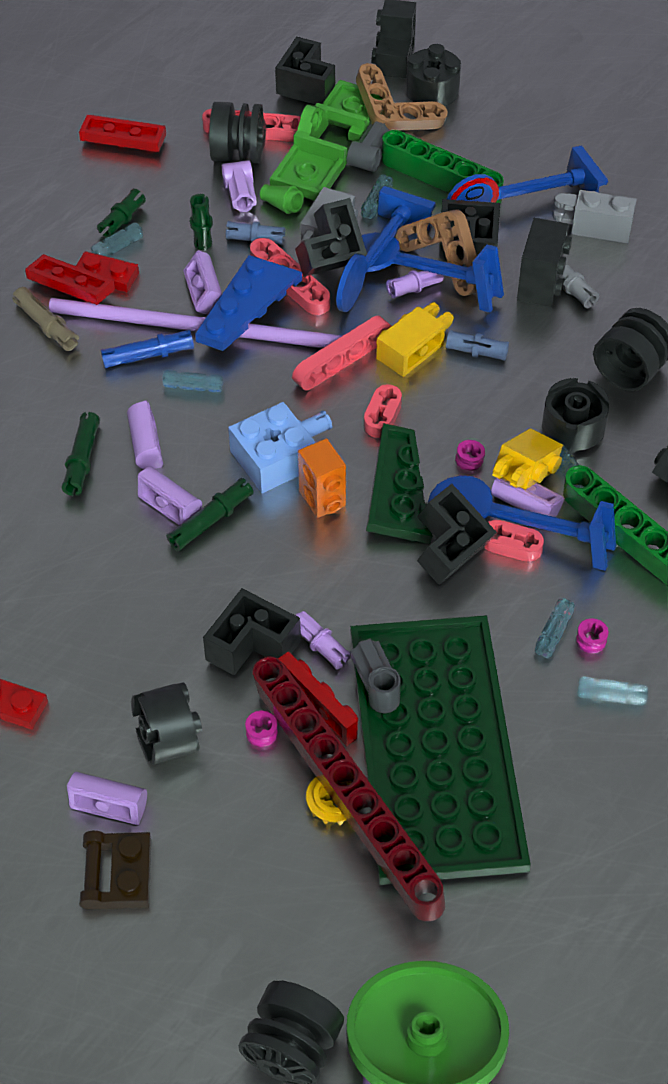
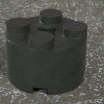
M432 44L427 49L410 54L407 61L406 83L409 99L412 102L433 101L444 106L453 103L458 97L460 87V59L452 52L445 50L441 44Z
M568 378L555 383L548 391L545 400L542 429L545 436L563 444L561 451L566 454H574L577 451L586 450L598 444L604 437L609 412V397L598 384L589 380L588 384L578 382V378Z
M184 682L132 696L133 717L139 716V727L135 728L137 737L148 762L152 761V765L193 754L200 749L196 734L202 732L201 720L196 711H190L188 705L190 702L189 692Z

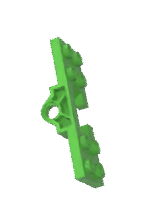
M339 80L323 104L316 103L315 106H305L298 130L294 134V145L270 177V185L296 186L303 193V197L314 201L323 187L329 189L332 187L347 164L348 149L345 146L319 138L327 126L332 124L349 129L348 140L359 141L368 126L372 124L357 84ZM370 94L377 100H383L379 95Z

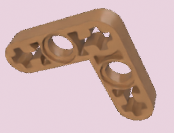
M370 63L360 66L356 76V83L372 124L378 121L385 123L389 130L399 131L439 129L443 126L448 114L444 105L433 101L394 103L380 68ZM370 94L379 95L383 100H377ZM404 113H409L416 119H409L404 116Z
M460 210L446 211L404 225L396 232V239L399 241L400 249L404 252L418 250L442 242L447 263L470 267L473 266L472 262L477 257L466 216ZM454 221L455 225L453 227H451L450 222ZM429 223L435 229L433 239L427 233ZM417 233L418 238L409 241L408 236ZM458 245L464 250L463 260H460L456 254ZM451 277L454 288L460 295L467 296L477 293L476 285H467L466 280Z

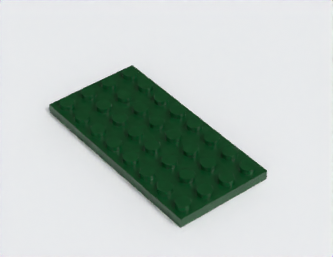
M487 615L350 626L352 649L364 640L379 641L391 667L398 672L401 679L399 706L390 713H379L369 705L368 692L354 665L367 779L440 880L530 872V857ZM382 836L377 841L388 842L393 837ZM377 863L379 884H392ZM411 864L401 865L398 868V870L402 872L409 871L412 868H414V866Z

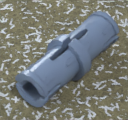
M253 221V224L227 222L226 227L229 229H226V239L244 240L251 241L252 243L256 239L267 238L276 244L284 245L285 227L265 226Z
M449 330L446 349L472 353V357L478 358L479 355L505 361L509 342L484 338L483 334L476 333L475 336Z

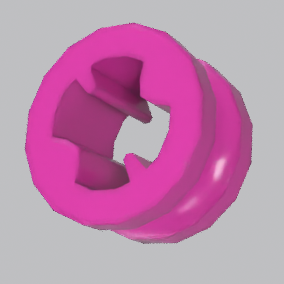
M475 440L462 441L457 447L456 464L461 469L468 471L480 468L485 457L484 446ZM469 452V453H471L472 456H475V457H474V458H470L469 454H466V453Z
M595 618L582 621L579 624L576 636L578 647L587 653L602 651L607 643L608 627L604 622ZM587 632H593V636L597 634L598 639L592 640L591 635L587 638Z
M260 710L251 713L246 719V736L251 744L258 747H266L276 740L278 735L277 719L273 714ZM263 724L268 726V730L263 729L260 733H256L255 727L261 728Z

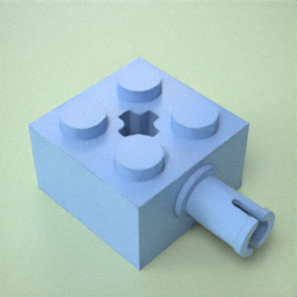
M281 402L229 426L230 452L259 491L264 493L299 476L298 450L316 443L312 437L332 429V421L324 410L308 419L300 421L287 405Z

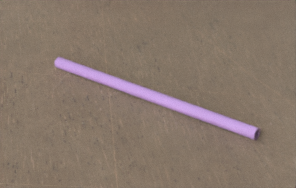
M51 298L49 301V310L52 313L180 330L190 329V331L197 332L206 319L204 317L120 306L95 305L89 302ZM250 323L248 324L249 329L240 336L241 338L324 348L342 337V335Z

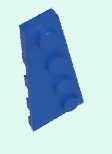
M248 255L195 333L196 342L224 351L249 329L248 324L255 318L260 319L267 313L269 305L275 300L279 302L286 296L288 288L292 285L297 286L302 281V272Z

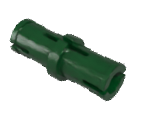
M133 188L120 203H115L111 208V213L97 225L99 233L108 226L109 229L103 234V237L110 239L123 224H128L132 219V214L146 202L144 194L135 201L134 198L140 191Z
M195 194L190 198L192 215L189 222L194 233V246H198L199 250H206L212 246L211 228L213 226V219L209 214L208 197H205L204 194Z

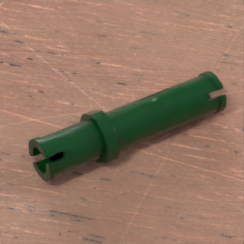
M86 412L81 414L72 452L65 462L67 471L61 488L64 493L70 496L74 495L75 488L76 496L82 493L85 475L91 469L89 459L97 428L100 424L99 416L92 412L88 413L87 419Z
M239 478L237 482L224 492L214 494L211 502L166 535L170 545L173 546L176 543L177 545L174 549L180 552L187 544L223 516L229 517L233 514V509L254 494L251 485L247 483L244 486L243 484L246 480Z

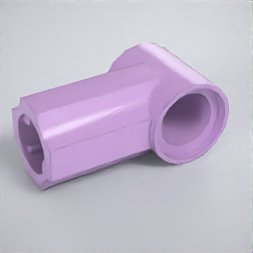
M250 160L222 164L224 187L229 190L232 207L239 210L240 213L249 212L253 206L257 205Z

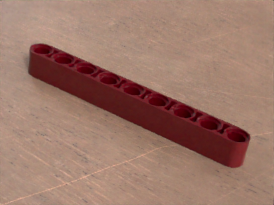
M264 657L257 661L253 667V676L259 696L267 708L275 716L279 725L322 783L327 793L411 912L422 921L438 919L445 910L444 889L440 878L285 665L275 657ZM270 678H276L272 681H266ZM287 703H294L291 706H284ZM306 728H313V730L309 732H301ZM332 754V756L327 759L320 758L322 755ZM343 781H352L347 786L338 785ZM363 808L373 809L366 814L357 813ZM382 836L393 837L388 842L377 841ZM404 864H411L414 866V868H412L409 871L402 872L398 870V868ZM425 893H431L436 896L431 901H421L418 899Z

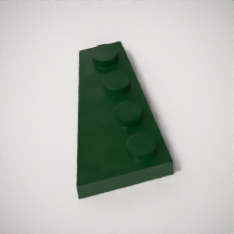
M383 423L366 531L430 544L433 537L432 533L418 519V515L427 503L424 500L423 477L420 476V460L415 430Z

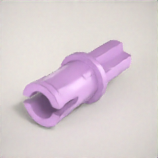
M411 270L405 276L387 280V292L389 296L391 295V298L412 292L420 293L422 288L442 282L444 275L429 271L417 272L416 270Z
M304 611L297 613L296 616L300 617L301 636L310 643V649L318 651L336 670L342 668L343 664L340 661L342 660L346 664L351 657L350 651L346 650L331 636L332 631L330 629H323Z

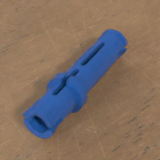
M189 329L164 336L161 333L157 334L156 338L101 349L104 367L106 369L157 356L164 358L168 357L170 353L194 349L191 331Z

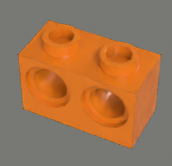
M326 438L298 450L299 492L315 516L319 518L328 513H335L340 508L345 507L346 464L329 440Z

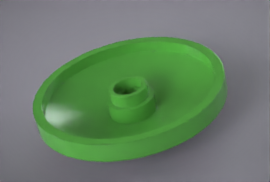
M407 962L377 973L358 990L347 1014V1045L357 1069L371 1084H488L497 1075L505 1061L509 1042V1021L500 998L487 983L473 973L442 962Z

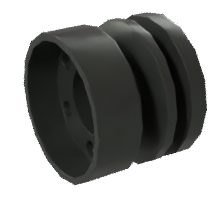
M214 102L211 110L209 130L211 160L231 162L234 150H238L240 161H246L248 150H250L251 163L259 164L266 139V122L263 116L262 105L254 104L250 116L249 105L243 103L240 115L236 116L233 103Z
M643 308L629 309L595 344L593 357L599 372L610 383L628 391L642 389L668 360V323L661 316Z
M284 980L272 981L268 984L257 1006V1013L261 1018H255L249 1022L247 1026L248 1033L242 1037L238 1045L239 1052L257 1069L284 1083L316 1084L320 1077V1068L324 1067L327 1061V1055L323 1049H329L334 1046L344 1024V1016L333 1003L311 989Z

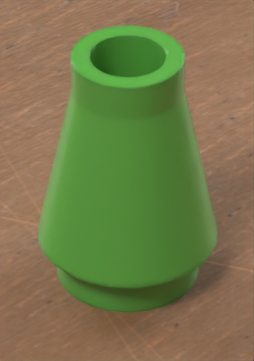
M265 184L260 190V199L286 214H291L292 212H298L302 207L303 193L296 186Z

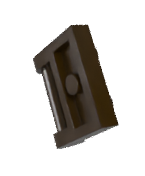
M94 830L85 832L83 834V847L86 849L84 890L80 892V907L84 909L149 908L150 832L107 834ZM112 850L110 892L99 891L101 851Z

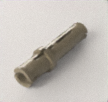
M20 287L13 293L15 296L12 297L13 302L41 326L43 333L47 337L55 339L66 351L73 350L78 345L77 340H79V336L67 327L65 320L61 316L53 314L26 287Z

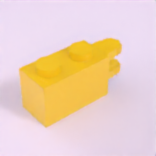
M432 302L423 309L417 306L410 313L404 314L388 330H383L379 334L376 341V359L400 376L405 377L444 345L445 331L453 322V314L445 312L443 315L435 318L440 310L438 304Z
M530 428L502 444L492 475L498 479L504 478L515 488L521 487L526 490L536 483H541L548 475L557 472L562 462V457L559 455L563 444Z

